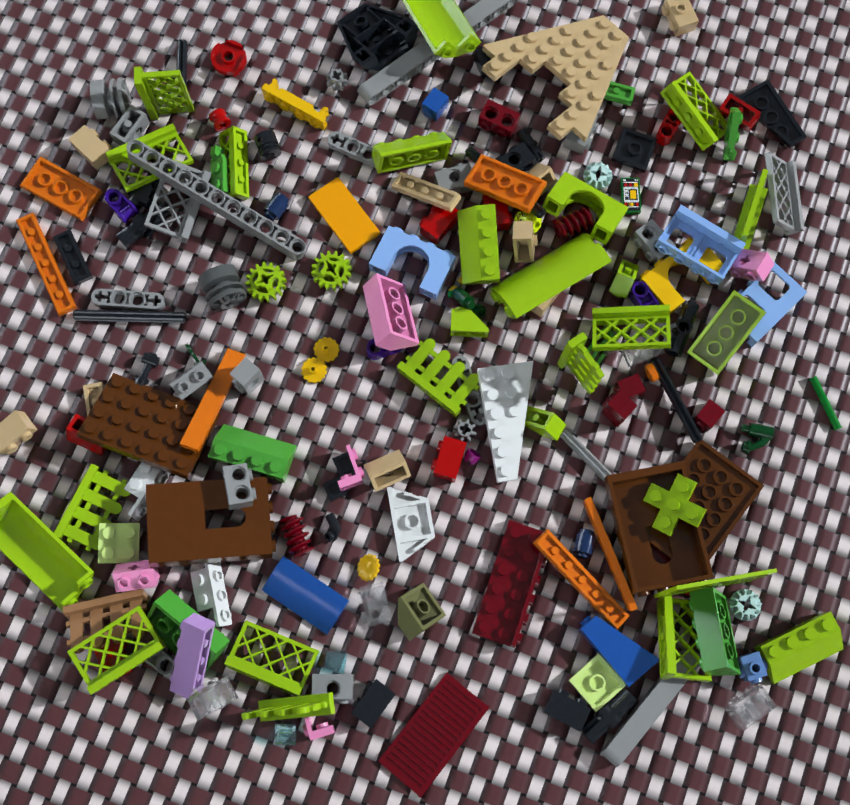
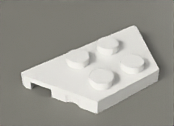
M387 487L400 563L435 538L428 498Z

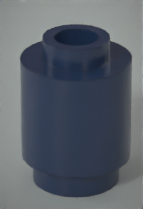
M277 192L264 207V215L272 221L274 219L279 220L288 207L289 199L282 193Z
M589 529L579 530L573 548V553L576 554V557L580 559L592 557L596 541L595 532Z

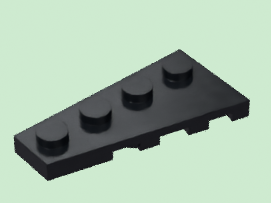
M768 79L737 97L760 111L761 115L758 120L789 148L806 140V134Z

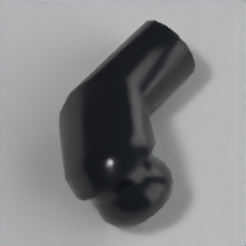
M330 513L325 516L329 528L327 533L324 534V539L327 542H334L339 536L341 526L335 514Z

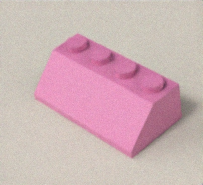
M376 273L363 285L375 345L389 351L417 346L419 340L405 284Z

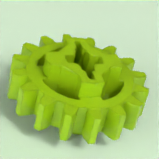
M327 251L326 256L321 253V259L315 258L316 264H312L313 271H311V274L315 277L314 282H319V288L325 286L326 291L330 287L333 288V291H336L338 286L343 289L342 284H348L347 278L352 277L350 273L352 267L349 265V259L344 260V254L338 256L337 251L333 255L330 251ZM328 267H329L332 271H335V275H334V273H332L331 271H329Z
M263 262L261 267L255 264L256 269L250 268L251 275H246L247 280H249L245 282L246 287H249L247 289L248 293H252L253 299L258 297L260 302L266 299L267 303H269L270 298L276 301V295L282 296L281 290H286L284 283H287V280L284 277V271H280L278 265L274 268L272 262H270L269 266H266V263Z

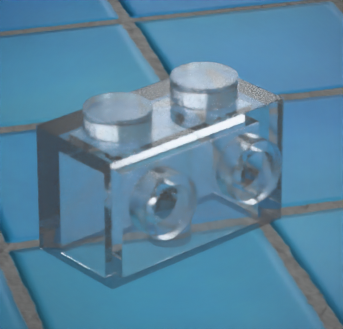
M383 581L359 587L360 592L357 593L359 605L363 604L365 612H361L363 623H368L370 628L392 622Z
M227 676L220 680L216 677L207 683L208 686L204 687L202 684L192 690L193 694L187 698V701L198 721L228 706L239 698Z
M752 684L743 690L744 694L739 698L735 696L727 702L728 706L724 709L739 730H746L777 707L762 685L754 686Z

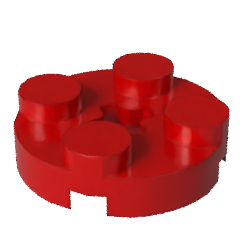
M226 40L225 43H218L211 51L210 57L213 68L222 75L235 77L246 66V52L243 46L236 41ZM232 55V60L226 61L225 57Z

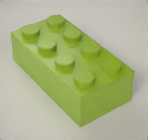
M734 290L687 353L719 375L766 312Z

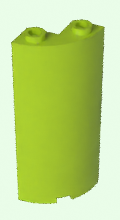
M402 0L435 55L444 58L458 57L474 51L481 43L455 0Z
M582 233L490 288V295L494 302L504 304V312L509 318L517 319L612 261L599 242L595 244L591 235Z
M11 491L0 499V551L62 611L63 606L78 603L77 598L93 583L94 571Z

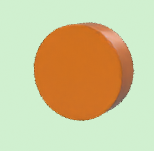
M652 363L646 364L644 370L651 382L659 380V375Z

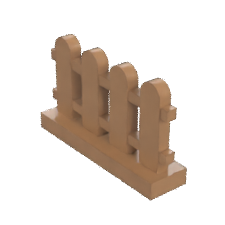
M131 590L63 606V614L69 620L66 622V627L70 628V640H67V646L72 649L103 629L104 620L110 619L112 623L139 605L143 611L148 610L149 598L145 590ZM138 612L131 616V625L140 627L142 618ZM90 623L91 635L84 636V624ZM120 625L114 626L111 636L122 638L125 627ZM128 627L127 634L132 633L134 638L137 639L139 630ZM142 630L140 639H142L145 636L146 631ZM97 637L93 647L101 649L105 645L106 638ZM112 639L115 644H121V641ZM80 648L75 653H82L84 651V648Z

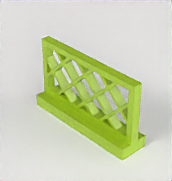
M134 67V85L151 121L159 120L158 114L194 112V106L180 70L144 72L142 67Z
M690 71L670 83L660 92L702 151L725 135L727 121ZM686 78H687V80L689 81V83L691 84V86H690V85H687V83H686ZM687 91L692 92V96L687 95ZM697 95L701 97L702 101L697 99ZM698 105L702 106V111L698 109ZM709 120L713 121V125L709 124Z
M173 123L135 139L152 149H162V155H164L165 151L173 152L172 159L175 161L177 155L181 154L185 155L187 160L180 163L185 165L194 163ZM174 140L178 142L177 148L168 147V143ZM126 143L105 153L111 168L114 169L128 193L159 178L153 174L148 177L143 176L144 169L142 167L139 174L130 172L132 165L140 166L129 159ZM134 149V150H132L131 152H132V153H139L140 150H139V149ZM126 163L128 164V167L126 171L118 169L117 165ZM130 176L137 179L135 183L127 185V177Z
M767 169L762 170L757 186L750 184L735 229L734 236L746 243L743 249L750 248L768 189L763 187L769 171Z
M670 304L592 308L593 351L671 348ZM666 323V325H664L661 329L657 327L655 324ZM646 324V326L642 329L638 328L635 325ZM601 325H607V326H608V327L605 328L603 331H601L599 328H597V326H601ZM617 325H627L622 330L616 327ZM650 328L656 331L652 336L645 333ZM630 329L637 332L632 337L626 334ZM610 330L618 333L613 338L607 335ZM662 335L667 339V342H658L655 339ZM622 336L627 341L625 343H618L616 340ZM640 336H643L645 339H647L644 343H638L636 341V339ZM602 337L608 341L605 344H597V341Z
M672 596L660 597L657 600L660 679L676 678L711 682V675L705 673V676H701L693 669L699 664L700 659L699 655L692 649L696 642L689 646L682 638L687 632L694 640L698 638L692 630L693 625L689 627L681 619L686 613L691 619L694 618L690 607H687L689 606L688 600L672 598ZM673 604L679 605L684 610L680 616L673 610ZM677 621L686 630L681 635L674 629V624ZM678 641L687 649L682 655L675 649V644ZM688 652L697 661L692 666L683 658ZM679 661L688 669L685 673H677L676 664Z
M139 605L67 652L86 682L87 690L92 695L167 646L160 639ZM136 612L142 618L140 627L129 625L131 616ZM120 625L125 627L122 638L111 636L114 626ZM128 627L139 630L136 641L125 639ZM142 630L150 632L154 640L148 644L140 642ZM99 636L107 638L104 650L93 647L95 639ZM110 639L121 641L118 653L108 651ZM124 642L135 644L134 652L131 655L122 654ZM80 648L89 650L86 661L79 660L75 654ZM92 650L103 653L101 664L90 662ZM106 654L117 656L114 666L104 665ZM89 665L100 667L98 676L92 680L87 674Z
M245 620L224 665L231 670L290 695L301 696L319 651ZM250 627L256 630L258 637L247 641L244 634L247 628ZM269 635L274 637L276 645L265 649L262 638ZM260 640L263 650L251 654L248 644ZM287 643L293 645L295 652L283 656L280 646ZM247 646L249 656L244 658L235 656L238 648ZM278 647L281 658L270 662L267 651ZM305 651L312 653L311 661L302 664L299 654ZM265 653L268 663L262 666L256 665L253 657ZM296 655L300 666L289 670L285 659ZM283 661L287 671L280 674L275 673L272 665ZM302 669L304 677L301 683L292 680L290 673Z

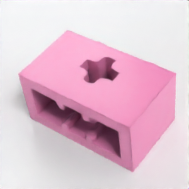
M742 249L730 267L729 272L734 278L764 282L773 268L774 262L768 252Z
M149 560L116 564L112 573L116 592L157 587L160 578L158 567L150 568Z

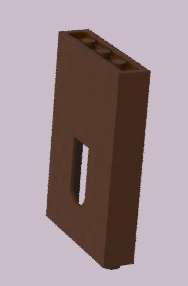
M684 461L607 475L604 479L632 595L637 594L638 598L649 596L650 591L657 590V593L677 585L714 578L700 525L695 527L680 519L672 536L668 535L672 551L671 560L666 564H661L653 558L646 527L653 525L660 509L643 501L651 483L670 491L677 474L688 478ZM693 495L689 499L692 503H694Z
M253 477V480L250 481L251 488L255 487L257 499L254 500L253 506L239 508L246 516L245 522L241 526L214 529L205 528V510L229 508L224 479L146 484L149 567L272 558L273 552H276V542L271 538V533L275 532L274 521H270V513H273V502H269L268 495L272 494L271 483H267V477ZM239 492L236 495L239 499L247 497L244 492Z

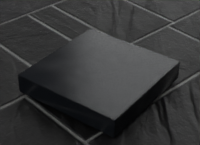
M624 127L611 161L645 173L658 139Z

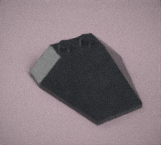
M367 3L362 4L337 21L352 59L362 68L381 71L408 52L419 31L416 23L409 17Z

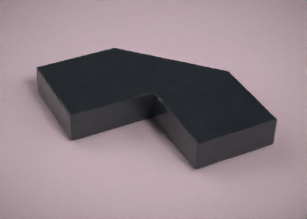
M348 452L332 458L340 476L322 484L330 502L349 494L350 489L340 490L337 482L341 480L340 477L346 474L356 475Z

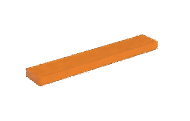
M30 213L17 219L16 222L58 315L62 316L77 309L35 214Z
M227 349L180 442V447L199 453L233 384L230 373L246 357L245 354Z
M592 497L586 498L583 501V505L626 609L629 612L638 608Z
M546 529L533 542L538 550L610 626L617 630L630 615L549 529Z

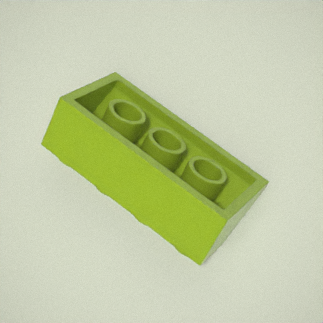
M431 132L428 135H416L404 140L396 139L389 143L380 142L374 145L372 149V157L377 174L447 160L452 140L444 132Z
M495 204L476 205L457 211L462 285L499 283L500 268Z
M831 611L820 613L753 647L755 651L760 652L761 658L765 659L768 666L766 671L772 684H776L844 649L841 629Z

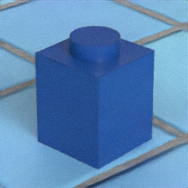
M434 87L422 102V113L424 116L437 121L449 105V96Z

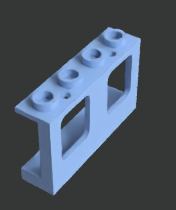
M680 205L654 247L660 253L671 256L675 262L689 267L693 273L700 274L708 282L719 286L746 243L685 206ZM674 229H679L693 238V242L686 253L666 242ZM707 248L713 249L726 258L719 272L714 271L699 261Z
M775 262L771 271L789 286V290L779 300H774L759 286V281L756 280L749 281L746 284L748 288L745 291L742 289L738 291L742 296H748L766 312L748 336L749 340L746 343L751 347L807 293L803 287Z

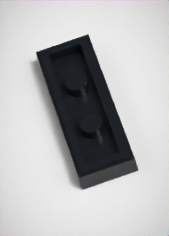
M69 229L53 236L74 284L77 286L92 279L93 276L72 231Z

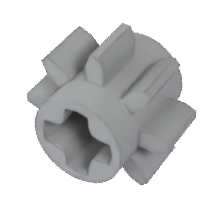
M332 68L331 73L326 74L328 80L327 87L331 86L333 91H343L344 85L348 86V80H346L348 78L347 73H343L341 68Z
M469 419L466 422L459 420V426L453 427L457 431L454 434V438L459 437L461 441L467 440L470 443L471 436H476L477 434L472 431L476 425H471ZM464 428H467L466 435L462 434Z

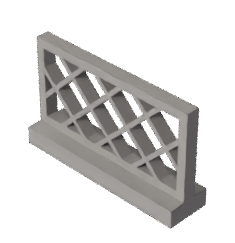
M767 152L765 153L766 169L769 170L767 178L773 223L783 228L786 236L805 231L796 162L793 160L785 162L773 153Z
M170 159L193 174L198 175L203 180L209 181L211 172L206 170L203 172ZM168 169L164 170L165 173H170ZM160 179L144 226L177 238L179 242L186 244L201 203L191 197L183 200L179 192L180 190L173 187L175 190L165 193L162 185L166 182ZM199 188L196 190V192L203 193L205 192V190ZM177 193L180 202L172 205L167 196ZM165 198L168 207L159 209L156 201ZM182 204L185 214L177 216L174 207ZM170 209L174 218L165 221L162 212ZM157 214L163 222L159 225L149 223L150 218ZM177 221L180 227L178 233L170 231L167 224Z

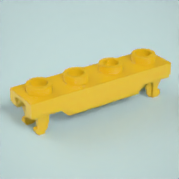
M275 78L272 79L271 84L265 83L262 86L263 97L266 101L279 105L286 112L290 111L300 120L308 121L314 128L326 129V117H329L327 107H323L317 112L312 104L283 88L279 89L278 81Z

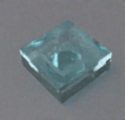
M327 650L324 671L345 674L347 653Z
M275 724V745H296V725Z

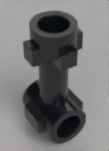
M152 352L144 353L141 363L145 365L140 376L135 375L134 380L136 384L141 386L149 384L150 381L147 379L152 367L157 368L160 362V357H157V354Z

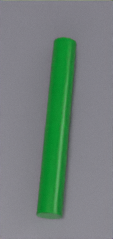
M817 376L810 378L809 380L834 430L842 428Z

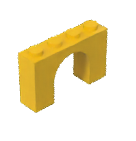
M691 237L687 238L682 243L683 246L680 250L686 253L693 239ZM707 248L699 259L701 263L716 272H719L723 265V262L710 248ZM671 256L665 260L663 258L654 264L655 268L651 271L647 269L640 275V281L648 285L660 305L670 304V315L680 308L685 301L671 285L668 278V271L671 267L684 264L675 262ZM700 275V276L705 280V282L709 285L710 282H708L705 277H703L702 275Z

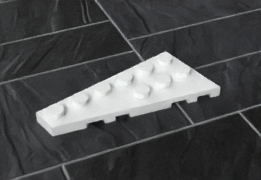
M533 361L477 369L497 483L517 480Z

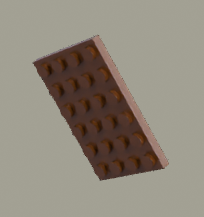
M113 373L78 430L77 438L188 479L220 418V413H218L199 453L180 447V442L199 405L181 400L178 397L147 385L141 386L131 379Z
M702 440L694 445L683 461L688 478L697 482L692 493L694 503L707 509L700 526L710 560L764 485ZM652 526L646 527L650 545L671 560L672 551L668 535Z

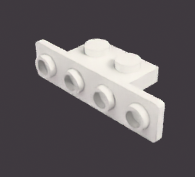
M143 462L140 463L124 488L138 497L128 513L129 516L137 521H140L147 513L146 484L166 483L169 478V472Z
M204 563L205 568L190 573L197 612L213 608L217 627L232 625L221 563Z

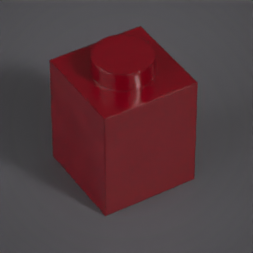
M639 374L617 381L613 389L615 394L621 390L630 399L642 396L646 391Z
M709 399L695 415L693 421L698 429L708 432L724 414L725 410Z

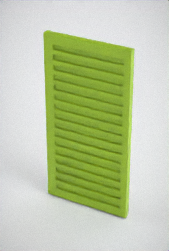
M777 569L677 585L654 594V598L689 593L708 587L717 588L751 582L777 573Z

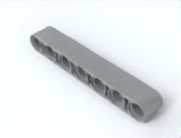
M684 647L679 653L682 655L687 649ZM689 652L683 657L691 666L697 662ZM680 661L676 664L677 673H685L688 670ZM698 664V665H697L695 668H693V669L696 671V669L700 666V664ZM659 677L605 744L600 753L615 767H618L688 680L676 678L666 680Z

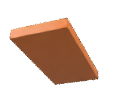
M481 154L463 184L470 189L529 214L546 187L547 181Z
M41 156L19 185L22 189L82 222L103 193L96 186Z

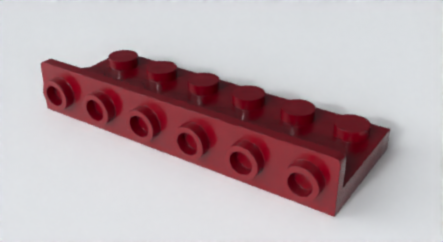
M511 520L508 521L472 634L515 648L516 644L520 645L523 636L520 630L522 625L526 626L529 614L526 613L527 608L533 605L535 595L532 593L534 587L538 588L541 576L538 574L540 568L544 569L547 558L533 544L543 531Z

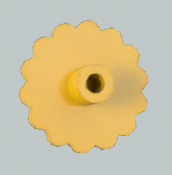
M323 337V339H319L315 343L313 348L315 351L314 355L320 358L321 361L329 363L338 357L339 345L331 337Z
M308 358L301 367V374L309 383L321 382L325 378V374H327V366L320 358Z
M368 554L360 558L357 571L361 580L372 581L373 578L377 577L380 564L378 563L379 559L375 555Z

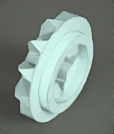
M593 161L585 168L583 178L585 183L595 189H603L611 183L613 178L612 170H610L608 165L603 164L602 161ZM598 170H600V175L603 176H600L597 181L596 174L593 173H596Z
M741 589L731 596L729 607L737 619L751 621L756 619L759 613H761L762 603L760 602L759 595L755 594L752 590ZM748 599V604L752 608H746L744 611V606L740 602H745Z

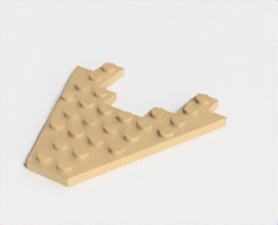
M602 15L485 44L482 51L491 60L483 65L482 71L495 82L518 63L531 74L544 65L568 86L559 93L558 98L569 107L548 124L547 130L559 141L573 131L585 142L629 37L607 17Z

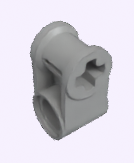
M165 648L145 661L162 675H171L173 673L174 657ZM170 660L172 664L171 669L165 671L164 664Z

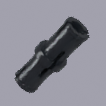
M526 127L524 130L523 128L519 130L517 135L536 157L535 164L542 162L545 157L539 150L537 141L532 138Z

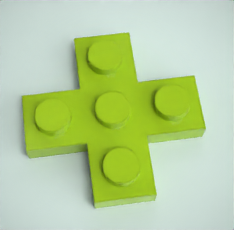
M677 474L670 491L651 483L643 501L660 509L652 525L653 528L672 536L680 519L695 527H699L707 509L689 501L697 482Z

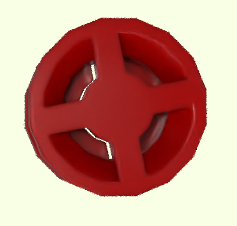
M223 108L216 109L209 114V120L214 123L213 126L216 131H223L231 125V120L226 117V111Z

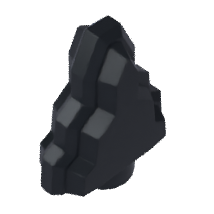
M160 178L128 193L125 189L123 191L130 196L128 200L138 210L142 206L149 210Z

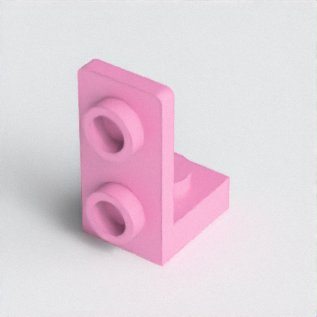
M346 445L356 475L346 474L340 477L341 480L337 482L341 491L363 484L362 478L365 477L362 467H357L355 460L359 458L355 448L351 449L350 445Z
M304 717L306 724L303 725L305 736L310 738V741L335 733L334 725H328V722L316 725L317 729L313 730L311 718Z

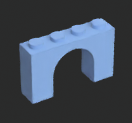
M388 226L369 262V270L387 277L398 256L407 252L418 253L426 259L429 265V269L419 287V293L437 300L455 264L456 256L449 250H441L431 242L426 243L420 240L416 235H408L398 227Z

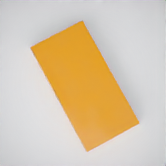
M339 177L308 196L310 202L350 255L381 235L378 228Z

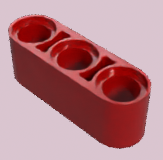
M671 107L655 137L658 139L657 143L662 146H666L672 141L681 124V121Z

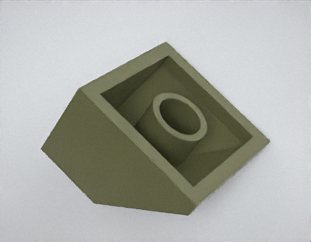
M424 582L398 598V625L409 641L446 616Z

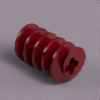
M582 207L579 211L574 210L572 214L567 213L566 217L563 215L559 219H553L552 224L557 237L560 238L562 235L564 239H567V233L573 237L574 230L580 234L581 227L584 231H587L588 224L591 228H594V219L589 208Z
M291 515L279 521V524H285L281 528L282 532H287L283 536L284 539H290L286 542L287 546L292 547L289 549V554H295L291 559L302 557L314 549V547H307L311 539H305L304 537L309 532H302L306 524H300L299 522L304 517H297V515Z

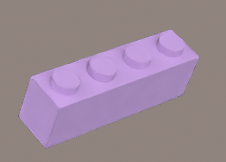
M196 613L182 621L180 625L181 634L176 645L178 647L177 654L173 660L174 670L170 676L171 685L169 691L191 700L202 690L215 627L214 621Z

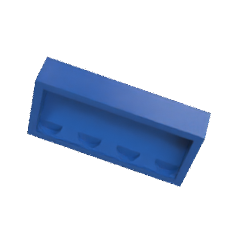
M284 556L262 589L266 594L326 635H328L350 602Z

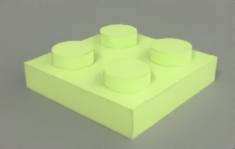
M99 523L98 564L140 561V523Z
M599 653L568 680L595 712L600 710L626 686Z

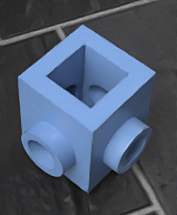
M759 651L738 656L741 675L738 676L743 681H750L751 684L763 681L762 677L768 675L766 671L768 670L767 663L764 658H761Z

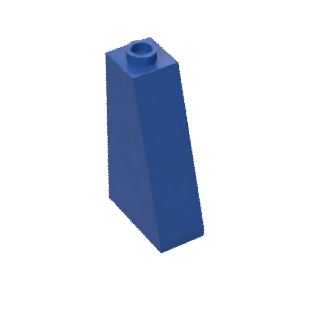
M587 616L580 622L581 627L578 629L580 633L626 684L625 687H630L659 661L656 656L597 616L592 618Z

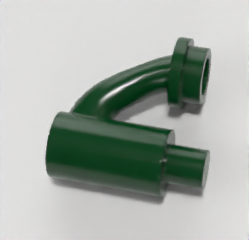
M457 287L453 290L452 297L464 308L473 310L472 312L478 318H483L486 315L485 306L482 304L477 305L474 302V298L464 289Z
M749 423V425L742 424L740 431L747 432V436L757 437L760 440L752 444L749 440L743 441L741 452L748 455L750 451L762 448L768 444L773 438L774 427Z

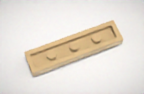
M400 172L391 184L392 189L449 212L453 211L461 199L460 194L403 172Z

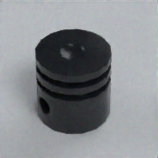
M265 130L255 135L254 141L262 160H273L281 155L282 152L274 131Z

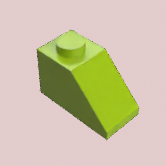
M622 259L609 292L618 298L623 297L626 299L640 266Z
M464 307L451 309L450 336L488 338L489 328L471 310Z
M527 406L525 427L543 437L557 441L566 424L553 412Z

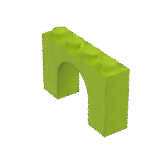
M564 172L547 195L542 206L546 212L558 217L565 206L570 203L587 205L598 217V221L590 235L593 239L604 245L607 244L629 208L567 172Z

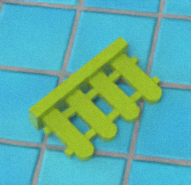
M582 332L566 343L557 364L561 370L568 366L581 383V386L588 394H591L598 387V383L601 382L604 373L587 348L584 347L588 337Z
M426 339L424 343L420 341L418 344L420 346L412 357L408 355L405 358L406 364L401 361L397 365V370L453 416L457 417L461 413L459 406L461 404L465 406L467 404L465 399L473 390L477 392L480 388L478 386V375L472 373L469 377L463 374L465 365L462 362H456L454 365H451L448 362L450 360V353L447 350H442L437 354L434 351L436 344L433 339ZM431 355L435 359L425 369L421 364ZM445 366L449 371L440 381L435 376ZM418 369L422 374L419 375L415 371ZM460 378L464 383L454 392L451 387ZM433 381L437 384L436 387L431 385L430 382ZM446 392L452 396L450 399L445 396Z
M92 463L54 532L57 537L62 539L64 536H67L68 539L66 541L70 543L75 540L86 545L85 550L89 552L91 549L98 550L99 523H112L107 520L110 513L120 514L122 511V505L117 502L119 496L128 497L131 494L124 489L127 480L122 479L120 482L108 476V471L104 470L101 473L99 472L101 468ZM93 482H94V483H96V486H95L94 490L92 491V490H90V488H91V486H92V484H93ZM101 487L115 492L113 498L109 499L99 494ZM83 501H87L85 507L81 508L80 506L82 505ZM92 504L106 510L102 517L89 511ZM74 518L78 519L76 524L72 526L71 523ZM83 522L96 528L93 535L79 529Z
M333 692L259 700V709L241 713L242 720L260 717V722L335 714Z

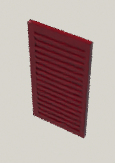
M446 673L378 762L421 798L490 708L489 705L483 703L451 675Z

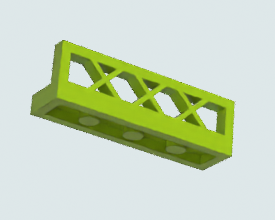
M232 126L219 133V147L224 148L225 158L229 152L228 170L230 168V173L228 175L230 193L228 195L233 198L247 200L249 199L247 131Z

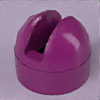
M468 448L464 454L465 462L467 460L470 461L469 465L476 464L481 458V455L472 448Z

